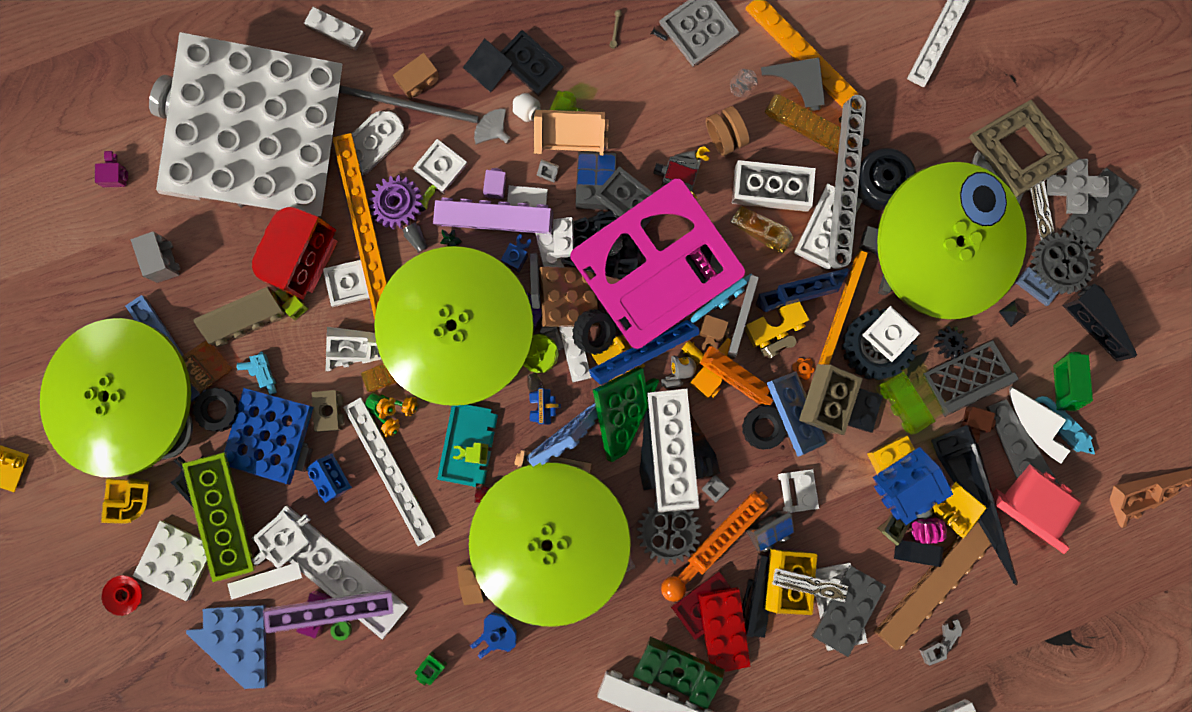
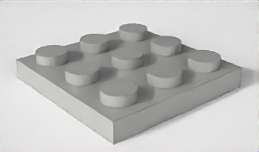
M688 0L659 22L692 67L739 35V31L715 0Z

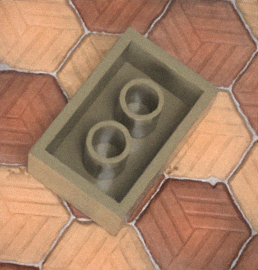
M817 364L799 421L829 433L845 435L863 378L832 365Z

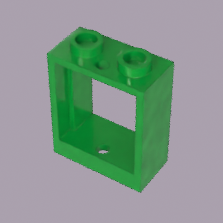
M1070 352L1053 365L1056 409L1062 411H1077L1093 401L1089 355H1082L1081 352Z

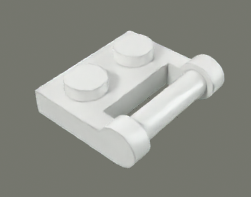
M813 469L778 474V479L781 480L785 505L783 511L792 513L819 509ZM790 478L794 480L797 505L792 506L789 486Z

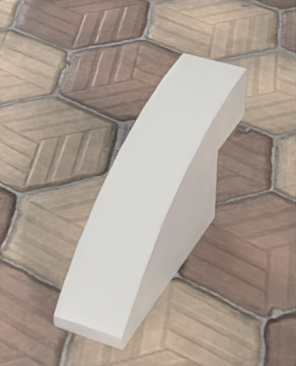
M1010 386L1009 393L1013 407L1029 436L1050 457L1062 463L1070 450L1053 438L1066 419Z

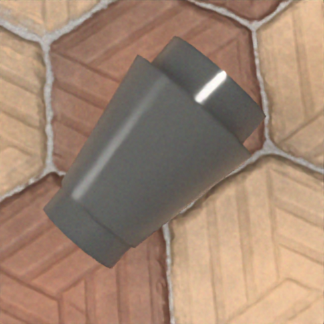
M416 222L402 230L404 232L403 236L418 253L428 248L421 227Z

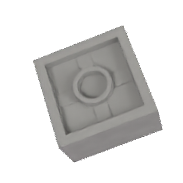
M154 231L131 239L143 277L159 283L179 276L180 266L178 263H175L171 248H173L171 241H168V239Z

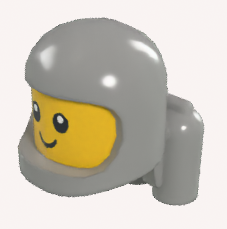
M672 356V374L661 380L662 387H681L683 382L680 379L690 378L696 372L694 359L689 356L684 358Z

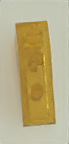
M742 206L730 221L764 245L784 254L794 239L788 227Z

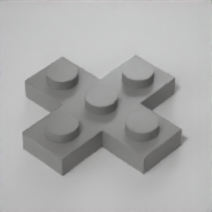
M1078 159L1075 163L1066 167V175H1053L1046 179V193L1050 196H1066V213L1087 214L1088 197L1108 196L1109 176H1088V159Z

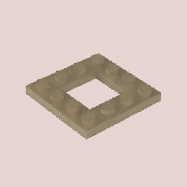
M1032 100L979 129L969 137L1002 181L1010 188L1015 197L1020 196L1079 159ZM1026 127L1047 153V156L1022 170L999 141Z

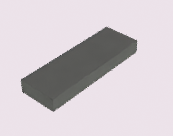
M537 253L530 254L532 308L538 309L540 308L539 263Z

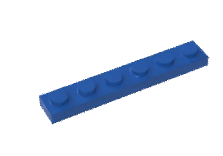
M686 320L666 330L642 348H631L589 369L590 376L602 385L699 335V328L689 320Z

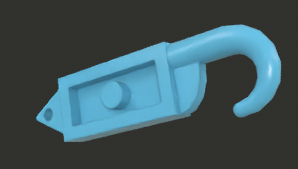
M752 274L740 279L699 309L691 317V322L695 323L712 309L715 310L718 307L722 309L730 302L728 299L732 296L736 298L745 291L744 287L749 282Z
M1041 396L1035 399V401L1044 403L1050 410L1066 419L1057 434L1076 452L1081 451L1095 454L1091 442L1093 438L1065 411L1057 410L1056 403L1048 397Z

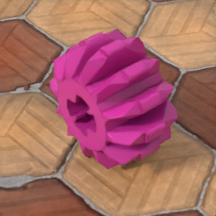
M936 517L917 519L912 523V535L918 543H937L947 538V527L942 519H937Z

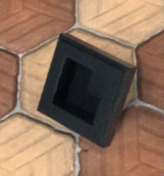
M1015 300L999 311L1010 327L1026 316Z

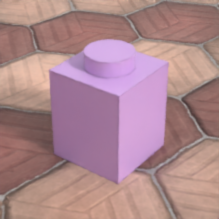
M498 168L486 170L483 189L484 197L504 199L506 173L502 172L503 170Z

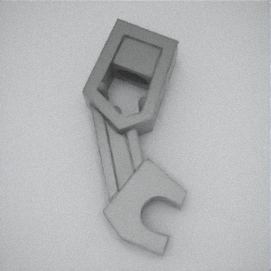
M958 619L952 620L954 624L953 629H949L946 623L942 624L944 638L941 643L934 641L919 649L925 664L930 666L947 659L948 652L962 633V627ZM939 648L940 654L935 656L933 650Z

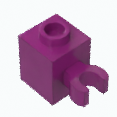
M104 151L105 163L95 164V183L103 188L126 187L128 171L124 166L117 163V154H113V151Z

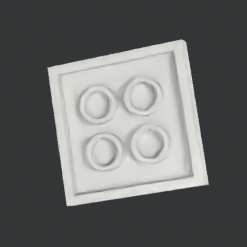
M159 521L133 577L184 601H189L207 565L201 538L165 521Z

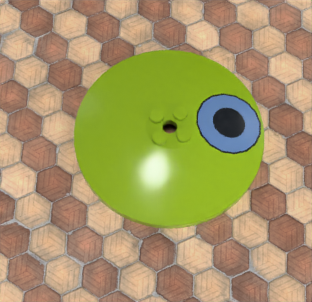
M941 163L924 168L910 176L889 199L878 229L877 247L879 262L891 289L910 308L935 318H967L979 314L996 304L1014 284L1024 261L1027 233L1020 204L1010 188L998 176L985 168L970 163ZM959 236H962L964 239L962 246L957 245V238Z

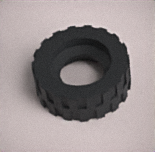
M589 309L583 312L575 321L572 338L579 349L593 355L602 354L613 343V339L616 336V324L608 314L597 309ZM594 323H599L601 325L599 336L594 341H590L588 339L589 329Z
M222 388L206 389V391L200 393L199 397L195 399V404H193L195 421L199 423L200 427L208 431L222 432L226 429L228 430L236 420L239 401L236 395H233L228 390ZM215 400L224 402L227 409L224 417L218 420L212 419L207 412L209 404Z
M760 406L747 413L742 424V433L745 436V440L757 449L765 450L777 447L787 434L779 412L776 408L770 406ZM761 418L771 420L774 425V431L769 437H760L755 431V424Z

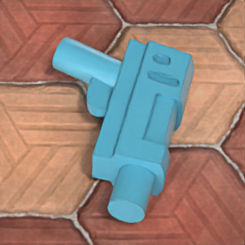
M264 352L250 356L251 362L237 363V370H248L251 376L256 375L260 388L267 387L269 395L277 393L274 385L276 381L272 376L270 364Z

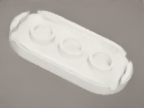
M390 111L375 112L352 133L362 175L370 172L401 142L404 135V126L401 119L395 113Z

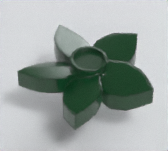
M441 230L444 237L440 242L441 244L452 247L462 243L458 237H455V230H452L449 234L445 230Z

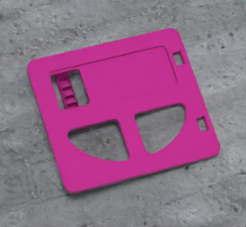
M680 179L670 181L574 248L570 254L575 266L629 344L635 349H640L742 279L745 274L744 267L687 186ZM662 214L682 216L693 222L694 228L692 231L663 251L656 249L641 227L643 219ZM627 233L645 256L646 262L617 283L609 284L605 272L609 252L616 240L622 234ZM706 244L723 267L721 273L717 274L700 250L702 245ZM690 255L708 282L703 284L686 261V256ZM589 266L596 273L592 280L584 270ZM624 317L632 325L627 330L620 322V319Z

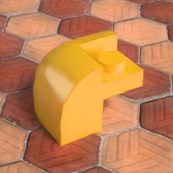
M107 478L101 523L123 524L130 523L139 518L146 508L149 482L135 478Z

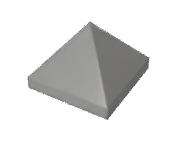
M541 159L537 176L555 182L559 166Z

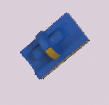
M538 388V391L529 393L530 403H538V411H530V421L551 425V416H556V409L561 408V404H556V396H551V389Z

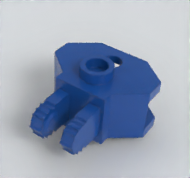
M491 612L484 619V632L470 646L472 649L476 648L485 640L488 647L479 652L477 656L480 659L491 650L499 649L509 652L516 647L517 630L505 615ZM501 627H505L507 631L503 632Z

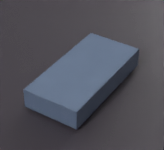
M1027 267L1015 283L1042 304L1049 306L1059 293V290L1052 293V287L1045 289L1046 283L1039 284L1041 277L1035 278L1034 276L1037 272Z

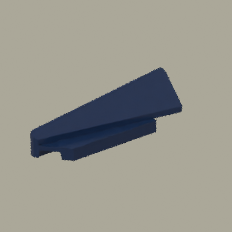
M846 268L779 285L777 290L759 294L756 306L764 312H768L782 305L785 306L837 293L849 269Z

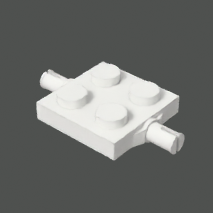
M286 511L279 514L252 537L260 550V553L252 559V562H255L254 564L258 566L266 558L277 569L282 567L311 542L302 529L310 521V518H307L308 516L304 514L298 521H295Z

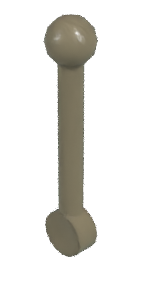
M621 10L615 11V26L613 38L610 42L612 49L617 47L616 37L619 18L622 15Z

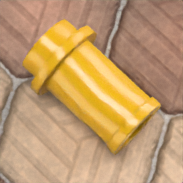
M689 340L681 349L684 354L686 353L689 357L693 358L696 364L699 365L704 354L694 345L695 342Z

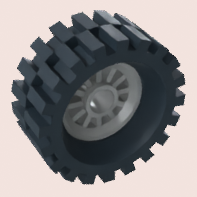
M874 309L857 317L846 328L847 333L843 334L842 339L845 340V343L842 344V350H846V354L843 355L844 359H849L850 363L848 366L850 369L855 368V373L865 375L864 378L866 379L874 378V380H881L898 375L902 370L907 369L910 366L909 362L915 358L912 352L917 350V345H913V341L891 362L887 357L884 358V355L868 340H865L866 338L862 335L886 309L880 311Z

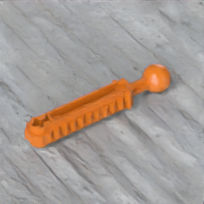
M753 491L687 559L690 564L677 577L670 576L663 581L661 585L663 597L671 602L681 600L686 593V584L698 572L703 575L768 508L769 504L766 502L768 497L763 492L758 494L756 491Z

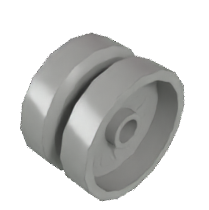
M162 75L156 80L149 98L151 114L162 119L167 118L173 80V77L169 75Z

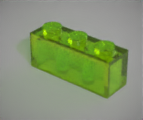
M904 371L879 384L881 394L885 399L889 400L892 405L890 406L892 412L900 417L902 420L901 425L907 433L917 434L936 422Z

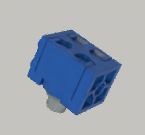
M920 447L873 477L876 483L874 486L875 490L880 496L883 495L881 501L887 509H892L890 511L897 521L901 519L905 525L916 518L927 519L931 517L933 513L932 507L935 503L940 504L954 495L941 468Z

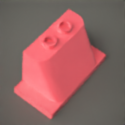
M1029 464L1005 494L998 489L994 490L993 497L996 506L1065 554L1069 550V546L1062 534L1082 502L1071 493L1072 490L1063 483L1059 485L1055 482L1056 478L1048 472L1043 474Z

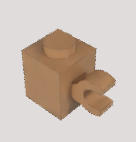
M705 315L698 335L706 338L701 347L703 351L708 344L717 349L715 341L721 343L723 338L727 339L730 328L727 327V321Z

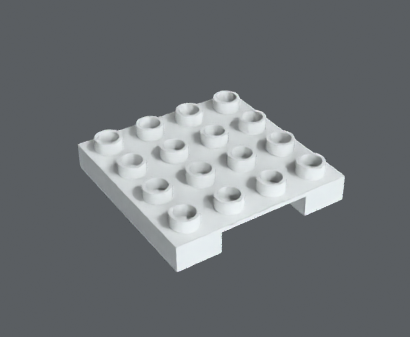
M180 32L159 167L157 192L159 194L195 200L206 198L275 210L294 207L321 218L342 63Z

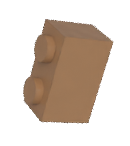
M424 53L393 74L396 83L409 99L419 96L424 88L434 85L440 77L437 69Z

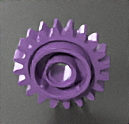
M398 175L396 181L390 176L389 182L382 179V186L376 184L378 191H371L375 197L369 198L374 203L369 208L374 211L372 216L377 217L376 221L378 223L383 222L384 227L387 228L390 225L395 230L396 225L400 229H403V223L409 226L410 219L417 221L414 215H421L417 208L423 207V204L418 202L423 197L419 194L421 192L418 187L415 188L416 184L413 181L409 183L407 177L402 181V178ZM396 199H400L399 204L393 206V202Z

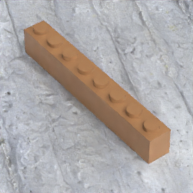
M978 521L964 539L958 535L943 552L941 567L931 566L874 630L891 648L896 651L902 649L907 644L908 637L918 632L921 628L920 624L923 620L932 616L934 613L933 609L937 604L943 603L947 598L946 594L960 584L959 579L973 569L974 562L986 554V549L991 543Z

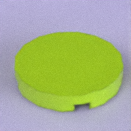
M543 334L533 335L531 349L524 367L535 373H544L552 369L557 363L559 356L555 341Z

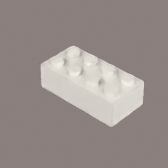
M738 160L734 172L732 204L808 212L813 205L816 168Z

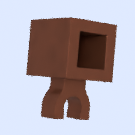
M973 406L966 407L961 426L970 425L975 440L978 443L980 432L988 433L993 430L996 419H994L995 413Z

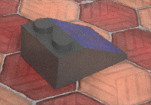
M578 152L576 209L610 210L594 196L616 171V153H603V155H600L597 152Z
M779 510L746 529L756 550L765 553L774 548V543L778 541L783 543L791 538L790 534L794 533V526L790 512Z

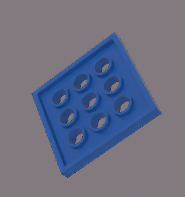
M243 388L238 405V414L236 415L235 422L232 424L224 450L227 454L229 465L231 468L291 485L314 407ZM258 407L259 414L254 417V409ZM272 412H275L276 417L274 421L271 422L270 414ZM291 416L292 424L287 426L286 420ZM252 426L253 433L251 436H249L248 429ZM266 431H269L270 437L265 441L264 434ZM285 435L287 441L282 446L280 440ZM246 445L248 450L247 453L243 455L242 448ZM261 450H263L264 457L261 460H259L258 454ZM280 455L281 461L276 465L275 457Z

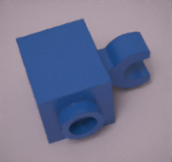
M521 234L516 238L517 245L515 246L510 243L501 258V262L505 266L520 273L528 258V253L525 249L531 245L530 239H528L526 244L520 243L522 239Z

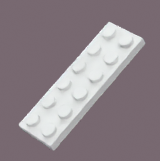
M687 389L648 393L658 512L698 509L699 500Z

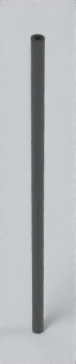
M340 85L339 93L478 124L479 116L346 86Z

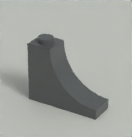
M819 58L761 67L763 77H779L794 85L804 100L805 108H809L810 111L821 110V106L825 105Z

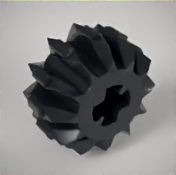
M947 326L944 330H939V336L934 337V340L938 342L934 345V348H940L937 354L944 353L945 359L950 356L952 359H956L958 355H963V349L968 348V345L964 343L968 338L962 337L965 331L958 332V327L956 326L952 329L950 326Z

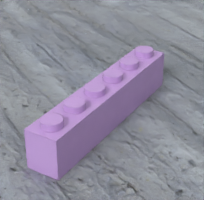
M443 197L441 201L435 200L433 224L446 227L551 234L553 210L544 204H537V207H529L527 203H518L517 206H510L509 202H498V205L491 204V201L479 200V203H472L470 199H460V202H453L452 198Z
M390 590L264 608L265 631L269 633L393 614L392 594Z

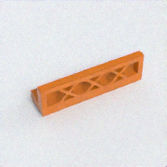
M713 346L708 347L700 361L701 365L756 403L763 405L772 404L773 399L767 396L770 390L766 383Z

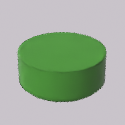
M348 621L335 622L331 626V635L336 640H345L350 636L352 626Z

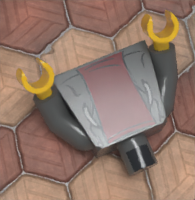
M700 147L698 150L676 154L674 157H670L667 166L656 163L653 174L664 177L662 187L674 179L682 180L694 198L697 199L692 190L701 163L699 159L708 161L709 157L704 155V153L710 152V150L706 147Z

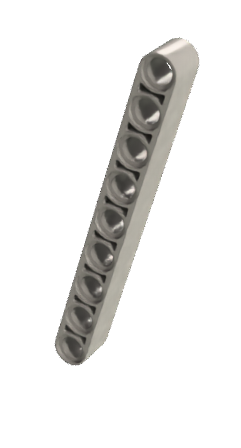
M854 95L844 103L842 111L828 263L835 269L847 266L852 258L866 100L861 95ZM852 102L857 105V109L852 107ZM850 121L855 124V129L850 126ZM848 140L853 142V148L848 145ZM846 159L851 161L852 167L847 165ZM844 178L850 181V186L845 184ZM843 197L848 200V206L842 202ZM841 216L846 219V225L841 223ZM839 235L844 238V244L839 242ZM838 254L843 258L842 264L837 261Z

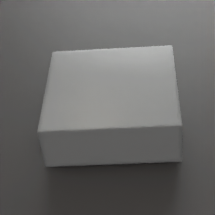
M714 475L701 489L716 503L730 488Z

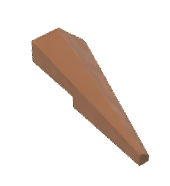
M1192 469L1114 485L1110 502L1119 526L1121 528L1126 527L1128 520L1133 517L1136 519L1142 517L1141 512L1150 508L1155 509L1178 495V490L1185 485L1191 487Z

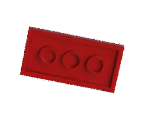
M739 588L700 594L699 602L708 662L724 669V672L751 667Z

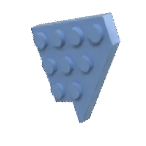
M594 403L587 407L525 457L532 466L539 463L543 465L551 459V456L557 457L562 454L565 448L569 447L571 449L580 442L578 439L587 433L586 429L595 424L594 420L598 418L596 404Z
M265 605L204 608L203 629H188L186 634L244 689L267 687Z

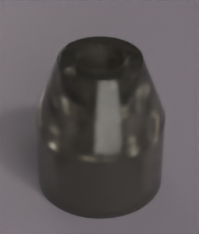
M537 373L527 375V386L530 393L538 391V388H544L542 379Z

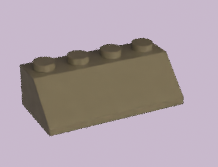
M265 287L195 318L193 321L209 344L220 347L228 343L227 340L234 337L235 339L244 337L246 332L252 329L256 331L262 329L264 324L270 321L274 323L281 320L282 316L287 313L283 309L281 299L275 291Z

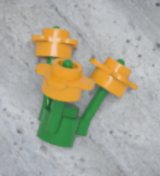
M372 393L367 398L365 405L371 409L370 413L383 423L381 430L385 433L384 437L388 438L389 436H394L400 429L398 419H385L386 416L395 414L394 404L402 406L401 411L405 413V416H412L418 409L416 397H406L401 402L393 397L388 398L382 394L379 396Z

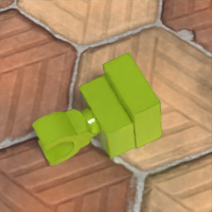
M279 289L275 291L285 302L282 305L283 309L295 321L308 310V307L295 296L290 297L288 293Z
M474 443L473 447H466V449L462 446H454L455 449L460 450V455L453 456L454 459L462 460L465 458V462L487 464L488 444Z

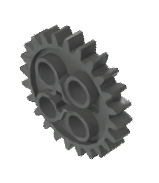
M1058 232L1048 235L1045 239L1043 238L1039 241V244L1034 247L1036 251L1031 253L1035 258L1030 262L1036 264L1031 270L1038 272L1034 277H1041L1039 284L1045 282V289L1052 287V293L1058 290L1061 295L1065 292L1068 294L1074 291L1077 292L1087 286V282L1092 280L1090 276L1095 273L1091 268L1096 266V264L1090 262V260L1094 259V256L1088 255L1091 249L1085 250L1084 247L1087 243L1080 244V237L1073 240V234L1068 237L1066 232L1060 235Z
M654 502L655 508L652 509L648 506L649 513L642 512L645 519L638 520L642 527H638L636 530L641 531L642 534L638 535L637 538L643 539V542L639 545L640 547H647L644 550L645 554L651 552L650 559L657 556L658 563H660L662 558L666 565H668L669 559H672L673 564H676V558L683 562V555L691 557L688 551H696L693 544L700 543L695 539L696 536H701V533L696 532V529L700 528L701 525H695L694 523L698 520V517H691L694 513L693 510L689 512L686 510L658 512V504ZM671 514L670 528L674 530V534H670V547L667 550V534L664 533V530L668 529V515ZM662 515L665 518V523L658 527L655 525L654 520L656 516ZM678 517H682L685 521L682 528H676L674 525V521ZM657 535L663 537V544L661 546L653 544V538ZM676 537H681L683 540V545L680 548L673 546V540Z

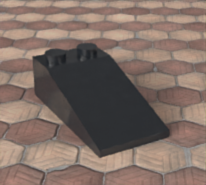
M1092 284L1082 288L1062 305L1116 362L1135 358L1138 355L1109 297L1105 294V290L1102 287Z

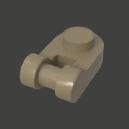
M787 336L760 349L763 357L768 356V358L779 354L778 350L783 347H794L796 339L793 336Z

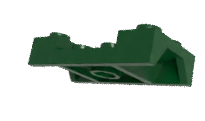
M650 636L639 663L635 666L633 676L649 684L656 681L689 696V702L707 710L723 681L724 669ZM682 668L684 673H676L674 669Z

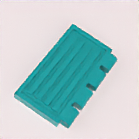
M456 405L451 407L437 480L477 487V483L485 484L487 471L480 470V466L488 467L491 451H488L487 464L465 462V458L462 460L453 458V456L460 455V450L455 449L454 446L458 445L466 449V447H473L474 443L488 444V447H492L495 432L488 431V427L496 428L498 414L491 413L492 409L472 405Z

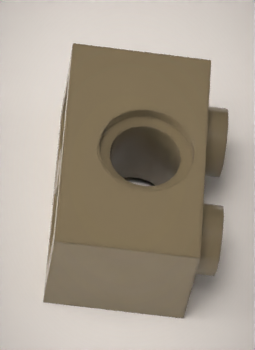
M340 391L312 392L314 432L342 430V426L345 425L344 414H341L343 395L340 394ZM328 406H332L333 413L327 417L325 409Z

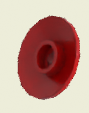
M120 575L113 577L103 587L101 595L102 604L113 615H128L135 611L141 603V586L131 576ZM123 591L127 592V598H123Z

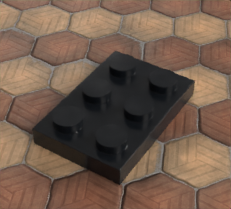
M523 30L501 51L513 63L508 70L537 96L564 70V67Z
M859 388L848 426L873 433L883 395Z

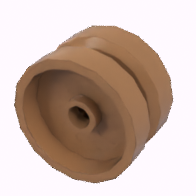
M733 106L723 109L721 115L714 113L706 117V127L710 138L722 156L732 153L734 146L740 149L749 144V135L745 123Z

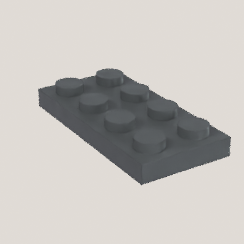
M1104 168L1098 175L1109 176L1108 196L1088 197L1087 214L1071 213L1060 228L1068 235L1073 234V239L1075 240L1080 237L1079 243H1087L1085 247L1091 249V252L1097 248L1137 192L1136 188L1108 168Z
M850 565L839 583L848 586L845 602L831 599L812 634V637L847 657L851 654L886 588V585Z

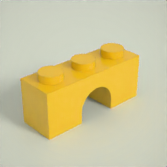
M801 303L789 304L778 310L782 319L778 327L770 326L764 316L747 324L744 329L753 347L759 346L762 349L771 344V339L777 337L780 340L788 336V331L794 329L796 332L806 327L804 323L809 321V318Z

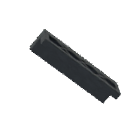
M760 554L757 555L745 631L748 637L757 636L765 638L769 611L765 610L769 556Z

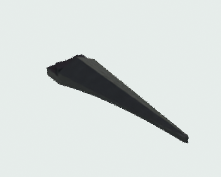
M970 425L932 439L931 442L937 457L954 483L957 482L987 507L978 519V523L997 553L1013 584L1018 585L979 444L975 440Z

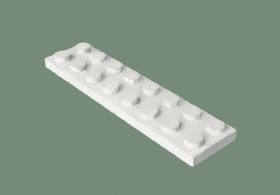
M285 506L279 513L281 514L283 511H286L295 521L301 518L289 506ZM306 523L302 527L303 533L311 542L293 556L289 562L291 564L298 562L300 571L332 598L389 590L311 524ZM392 592L393 614L358 619L381 639L388 634L409 608L406 603Z

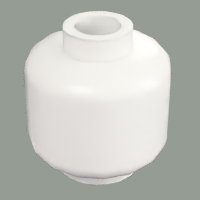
M523 93L514 98L512 109L516 116L525 122L534 121L535 110H541V105L533 96Z

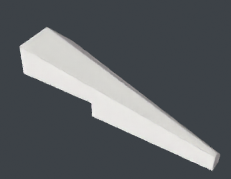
M327 327L326 371H332V368L338 366L349 367L350 364L356 362L368 363L381 360L375 333Z

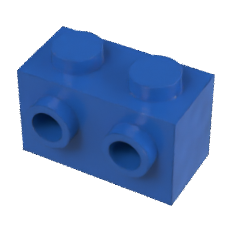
M333 453L316 460L306 468L309 478L314 482L319 496L325 503L341 496L352 488Z

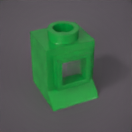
M431 651L415 672L417 675L416 679L423 685H431L447 665L445 661L441 663L433 656L435 654L433 651Z

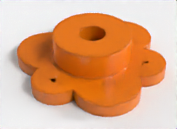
M799 358L797 362L792 364V370L796 371L799 377L807 380L810 378V374L814 372L813 362L811 359L804 360Z

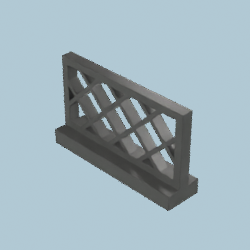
M993 340L923 374L942 408L941 412L944 417L1019 380L1016 373L1011 372ZM991 348L994 353L993 359L982 356L984 349ZM973 357L978 359L976 367L965 365L966 358ZM981 360L991 363L989 372L978 369ZM994 364L1001 366L1005 374L1001 376L993 374ZM949 366L961 367L959 375L947 373ZM963 368L974 371L972 381L961 377ZM934 373L943 375L941 385L934 383L930 375ZM977 373L988 376L986 383L975 382ZM946 377L957 380L954 389L944 386ZM960 381L970 384L968 392L965 393L957 390ZM942 389L953 392L951 400L944 402L941 396Z

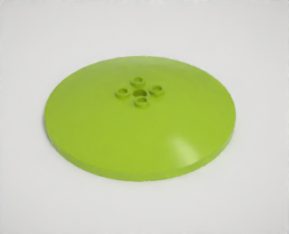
M467 247L436 248L419 254L406 262L386 284L380 296L375 314L377 348L389 373L404 389L413 395L441 405L472 404L485 400L501 391L517 376L523 367L533 340L534 321L532 307L519 279L507 266L493 256ZM449 320H455L457 323L454 331H449L446 327Z
M124 318L104 319L91 323L68 337L51 358L40 390L41 419L53 448L67 463L76 469L100 477H122L136 474L161 460L179 439L185 427L191 403L189 373L182 355L176 346L156 328L139 321ZM107 391L109 393V398L105 402L103 400V394Z
M563 463L528 465L504 476L482 498L470 527V561L475 577L484 593L506 614L532 625H567L585 619L598 611L617 591L626 573L630 557L629 526L623 508L615 495L594 475L578 467ZM547 539L553 543L551 551L543 549L542 542Z

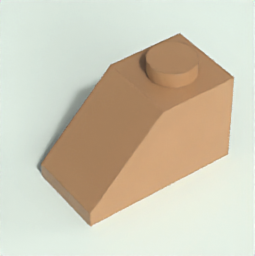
M464 564L457 566L459 589L463 604L484 603L483 590L475 577L472 565Z

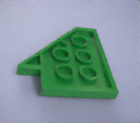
M636 367L593 389L607 461L613 462L627 454L649 406L648 393L655 392L658 386L659 379L656 378L645 382L644 371L641 367Z

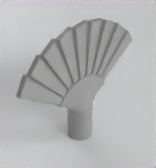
M506 109L488 112L479 120L475 129V144L500 138L506 144L511 141L512 138L504 133Z

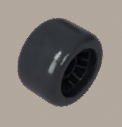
M880 148L869 153L860 164L857 198L861 199L862 203L871 209L884 210L898 187L916 173L912 160L905 153L894 148ZM883 174H886L890 180L885 179Z

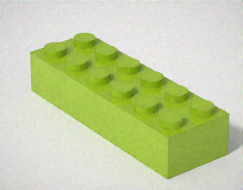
M226 452L182 463L212 582L254 571L255 564L252 562L253 556Z

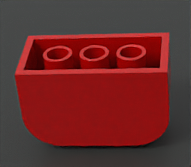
M286 207L279 210L272 217L265 229V234L260 244L257 246L252 260V269L255 276L279 290L304 300L336 229L321 218L297 208Z

